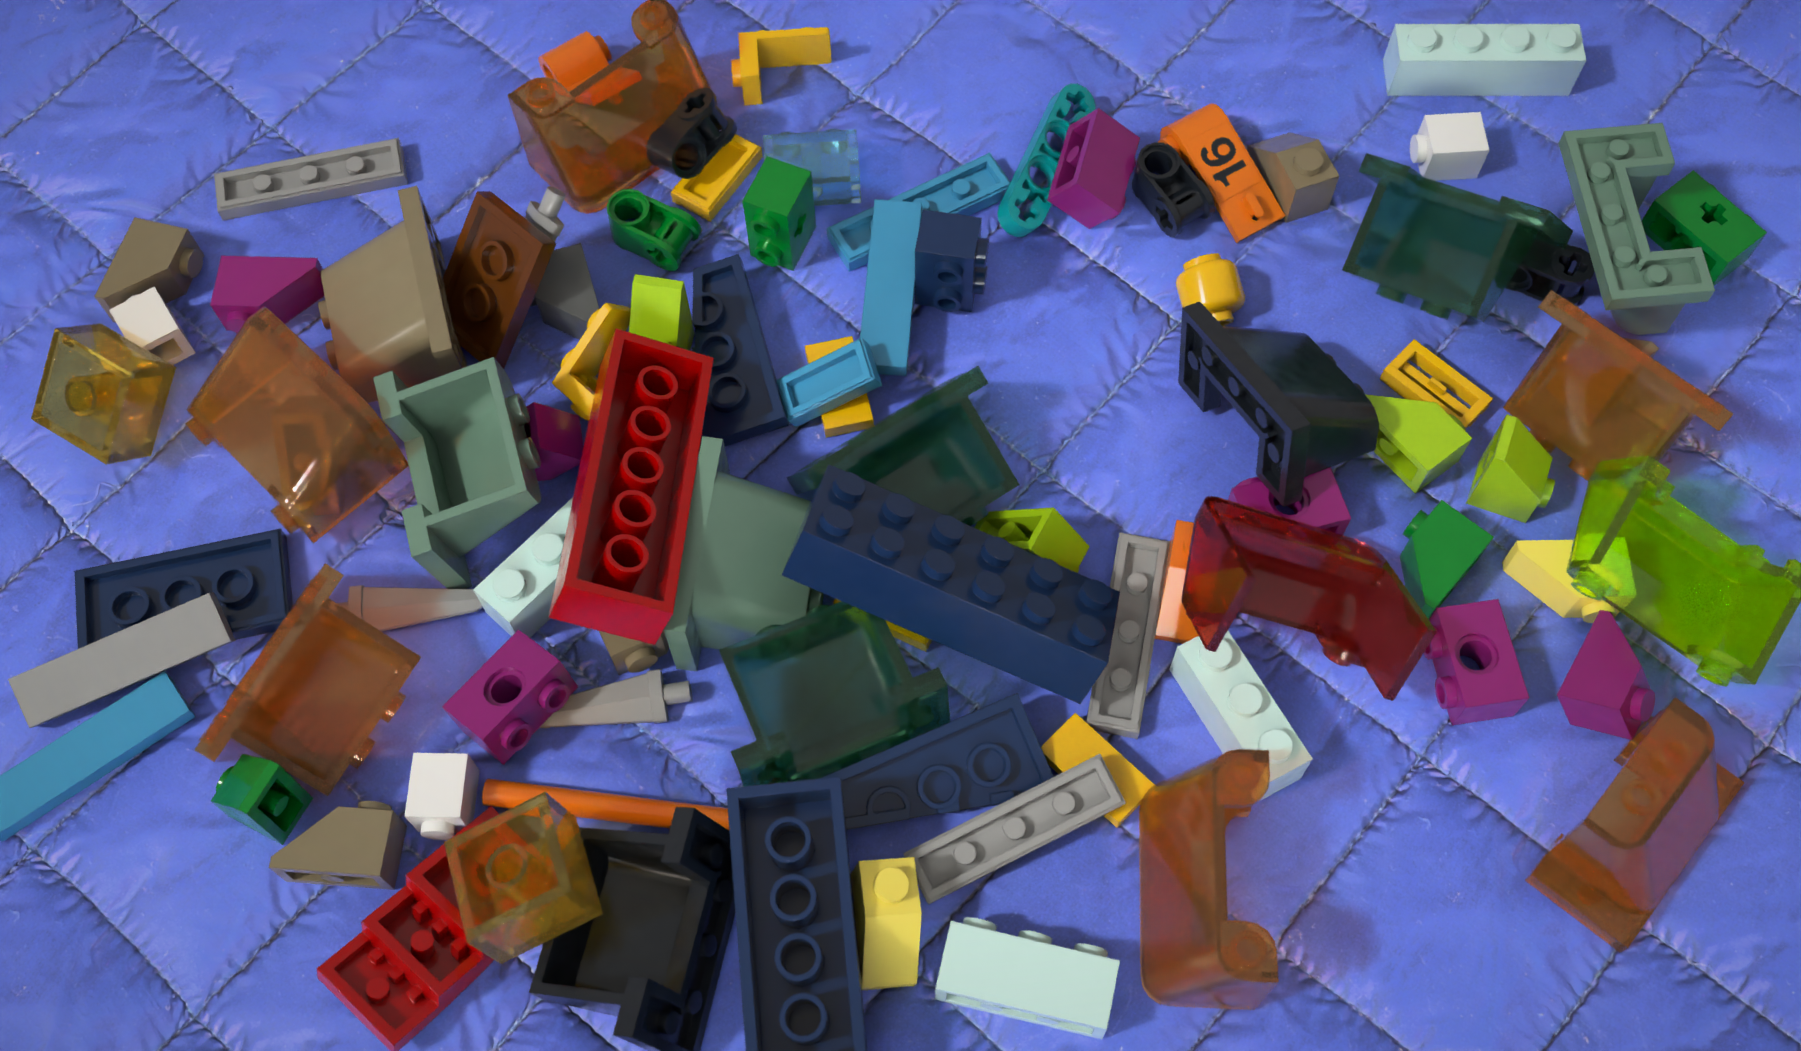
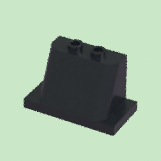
M1200 301L1182 307L1178 384L1202 412L1221 406L1222 394L1259 436L1256 475L1283 507L1302 500L1304 477L1376 450L1379 422L1374 406L1365 395L1363 389L1357 383H1353L1337 366L1333 357L1325 353L1307 334L1222 326Z
M687 807L675 808L668 834L578 827L565 873L559 885V893L548 930L543 939L542 950L529 993L549 1002L617 1016L613 1035L647 1051H700L736 913L729 830L697 809Z

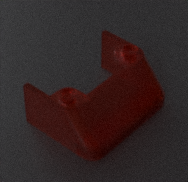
M1215 496L1205 497L1195 515L1181 602L1206 650L1216 652L1237 613L1241 612L1314 633L1323 646L1322 651L1328 659L1345 667L1351 664L1365 667L1383 698L1394 701L1437 631L1381 553L1357 539Z

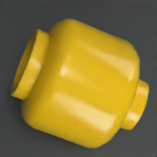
M1218 253L1202 255L1187 261L1183 265L1184 271L1176 279V288L1181 306L1185 307L1200 301L1222 326L1232 323L1234 321L1233 313L1242 308L1245 303V294L1235 263L1227 259H1221Z

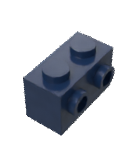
M923 210L915 247V304L936 307L945 312H955L958 310L972 312L975 294L984 295L988 270L986 262L989 239L981 238L982 218Z

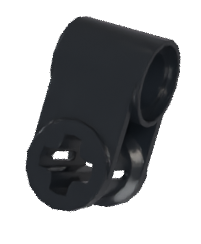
M700 88L689 93L670 117L651 134L647 142L646 152L649 161L654 166L680 178H694L715 154L733 139L737 131V125L730 116H724L716 104V95L710 88Z
M1154 142L1141 149L1132 180V190L1135 196L1141 200L1153 215L1156 223L1166 235L1175 237L1182 232L1183 226L1199 217L1207 219L1215 213V203L1210 190L1194 175L1173 147L1165 143Z
M1517 227L1513 229L1491 267V275L1499 285L1509 290L1521 292L1548 304L1552 308L1560 310L1577 306L1584 294L1583 284L1587 283L1595 272L1589 252L1544 235L1542 232L1531 227ZM1572 261H1576L1577 264L1573 273L1568 271ZM1560 284L1565 285L1562 294L1557 295Z

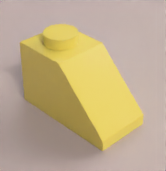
M1622 539L1521 540L1515 542L1502 561L1503 571L1563 618H1583L1584 622L1594 623L1600 610L1611 612L1615 618L1633 598Z
M914 857L858 861L851 872L862 990L915 986L918 979L922 916Z

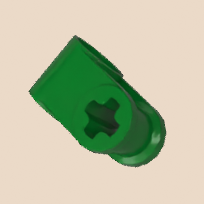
M620 190L614 193L607 203L608 219L615 244L622 249L650 260L656 266L667 271L678 270L682 263L680 256L690 241L697 240L702 232L700 224L689 213L676 207H670L644 195L638 190ZM628 219H636V220H634V221H628V222L625 221V220H628Z

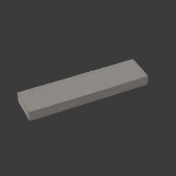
M399 138L214 174L217 210L223 221L408 184L404 152Z
M1119 533L1110 588L1120 591L1109 661L1092 686L1086 723L1095 731L1138 739L1170 541Z
M207 593L9 678L8 681L29 728H32L236 640L215 593Z
M1098 754L903 854L905 858L914 857L918 885L929 905L1125 805L1126 802L1101 754Z

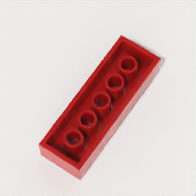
M615 329L600 364L549 618L655 645L674 611L713 367V357L624 330Z

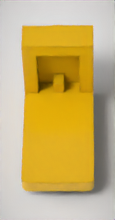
M804 27L801 29L758 30L755 32L738 33L740 59H731L733 87H742L744 105L762 104L760 68L831 63L829 28Z
M605 303L591 315L587 322V330L576 347L564 356L560 365L561 369L552 382L556 388L572 401L571 409L587 421L590 418L598 379L596 375L599 372L600 364L616 328L626 331L629 327L631 308L627 306Z

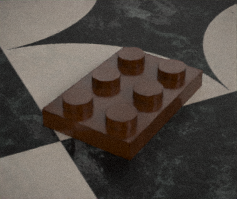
M491 191L476 192L443 276L454 332L460 346L479 362L494 357L504 369L557 243Z

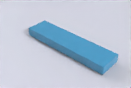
M988 153L888 200L922 202V213L923 210L970 216L1002 201L1010 180L991 153ZM874 206L826 228L828 240L849 272L868 264Z
M874 200L860 338L869 343L879 374L907 376L915 291V247L921 223L922 202Z
M163 671L0 775V841H5L195 718L194 712L171 676Z

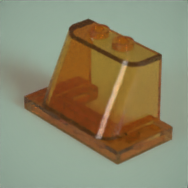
M1552 290L1538 308L1562 324L1503 406L1508 413L1517 417L1530 428L1529 432L1547 452L1552 453L1557 447L1573 458L1568 467L1593 484L1599 477L1628 497L1633 495L1696 416L1720 431L1734 414V412Z
M325 563L313 576L192 751L208 761L214 762L228 741L231 740L256 756L279 764L292 777L321 794L329 796L348 766L351 765L358 769L372 750L376 741L368 736L380 718L388 723L402 705L406 695L399 692V690L421 659V656L329 599V596L344 575Z
M1676 697L1654 717L1651 716L1646 722H1641L1633 740H1628L1615 757L1614 761L1621 765L1622 768L1599 800L1580 823L1566 835L1561 834L1553 841L1525 879L1526 882L1620 953L1630 946L1745 783L1716 762L1715 739L1711 726L1700 714Z

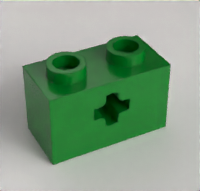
M767 156L742 201L750 256L756 257L757 260L765 265L772 267L781 266L794 271L816 228L812 173L804 168Z
M1694 170L1657 197L1642 219L1645 234L1663 250L1702 247L1713 285H1716L1748 260L1767 234L1749 215L1742 212L1723 196L1715 186L1704 180Z

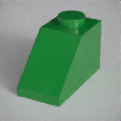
M1443 500L1439 502L1429 515L1420 510L1402 534L1409 541L1400 555V562L1412 623L1419 629L1424 627L1435 609L1443 604L1480 559L1494 538Z
M242 754L235 766L229 767L221 775L216 786V793L211 802L230 818L283 845L313 800V797L279 764L268 759Z

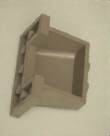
M417 186L398 190L404 218L402 222L321 270L325 300L318 302V308L326 330L331 329L333 340L325 343L326 351L333 370L339 369L342 383L354 407L378 401L373 377L393 371L409 388L467 367L466 357L454 332L443 276L446 266L441 243Z

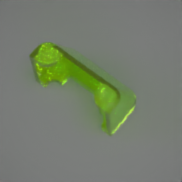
M1651 456L1598 462L1588 480L1566 572L1574 579L1571 583L1572 587L1589 598L1604 600L1698 665L1696 672L1709 682L1727 687L1730 682L1755 685L1801 602V563L1796 559H1788L1784 568L1772 565L1766 558L1762 557L1765 552L1764 549L1758 545H1739L1670 496L1675 486L1665 481L1671 470Z

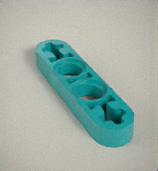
M1079 84L1066 85L1050 100L999 205L997 212L998 221L1001 227L1014 237H1024L1037 229L1045 220L1052 205L1047 199L1061 152L1055 151L1050 147L1047 141V132L1057 134L1064 143L1069 125L1096 109L1092 94ZM1070 102L1075 105L1073 108L1075 115L1066 121L1063 118L1068 114L1071 107ZM1031 167L1039 168L1045 173L1048 182L1047 188L1037 186L1030 177ZM1026 199L1032 200L1027 204L1023 212V217L1026 219L1023 221L1018 217L1020 214L1018 206Z

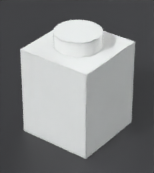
M1481 112L1425 115L1417 135H1413L1410 141V157L1413 163H1418L1422 181L1477 178L1490 151Z
M155 287L141 294L133 295L125 302L109 309L133 353L151 377L196 353L173 313Z
M413 753L404 817L418 832H421V836L434 840H449L455 833H458L474 820L480 770L469 754Z

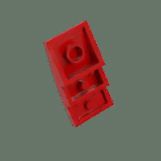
M490 806L406 874V886L361 921L362 932L317 968V977L390 1051H399L458 997L528 926L559 891V885L564 873Z

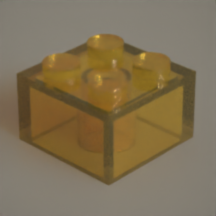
M101 323L55 328L31 419L106 465L151 456L176 367Z
M546 792L444 842L466 941L500 964L603 914L576 817Z

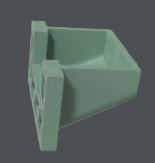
M1663 123L1564 131L1559 141V147L1605 310L1611 311L1616 324L1626 332L1637 335L1666 333L1686 303L1708 302L1715 292V288L1702 247L1651 252L1638 210L1657 176L1669 175L1675 165Z
M494 357L409 388L393 371L373 377L382 421L404 442L417 505L401 510L411 557L447 589H468L472 587L465 554L541 502V493L535 472L536 468L541 467V460L533 440L530 437L527 438L524 424L530 422L529 413L523 398L519 393L515 394L507 373Z
M702 436L674 611L664 629L676 669L697 671L702 647L804 660L811 618L820 619L824 593L784 577L782 573L811 501L730 475L724 441L721 438Z

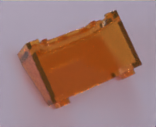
M647 0L633 12L631 17L632 29L642 43L570 92L558 81L552 78L541 77L526 82L507 95L529 165L551 187L566 194L564 200L578 212L595 213L607 207L609 198L614 193L623 189H632L660 168L654 166L647 157L646 146L649 137L670 117L689 93L700 88L711 89L678 13L666 0Z
M265 306L247 318L186 409L192 419L186 422L185 425L205 447L211 442H214L219 448L223 447L276 502L277 506L270 510V512L290 534L299 529L312 543H315L409 466L385 424L372 407Z
M1237 749L1227 751L1156 783L1143 796L1139 809L1140 977L1146 994L1158 1004L1172 1007L1255 1010L1278 984V961L1274 939L1259 924L1248 921L1228 920L1225 830L1229 822L1234 818L1248 817L1251 812V806L1259 802L1268 790L1270 781L1269 750Z

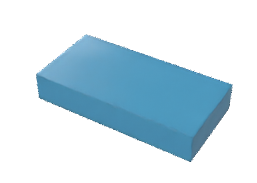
M863 338L776 380L788 422L795 427L882 386L870 345Z

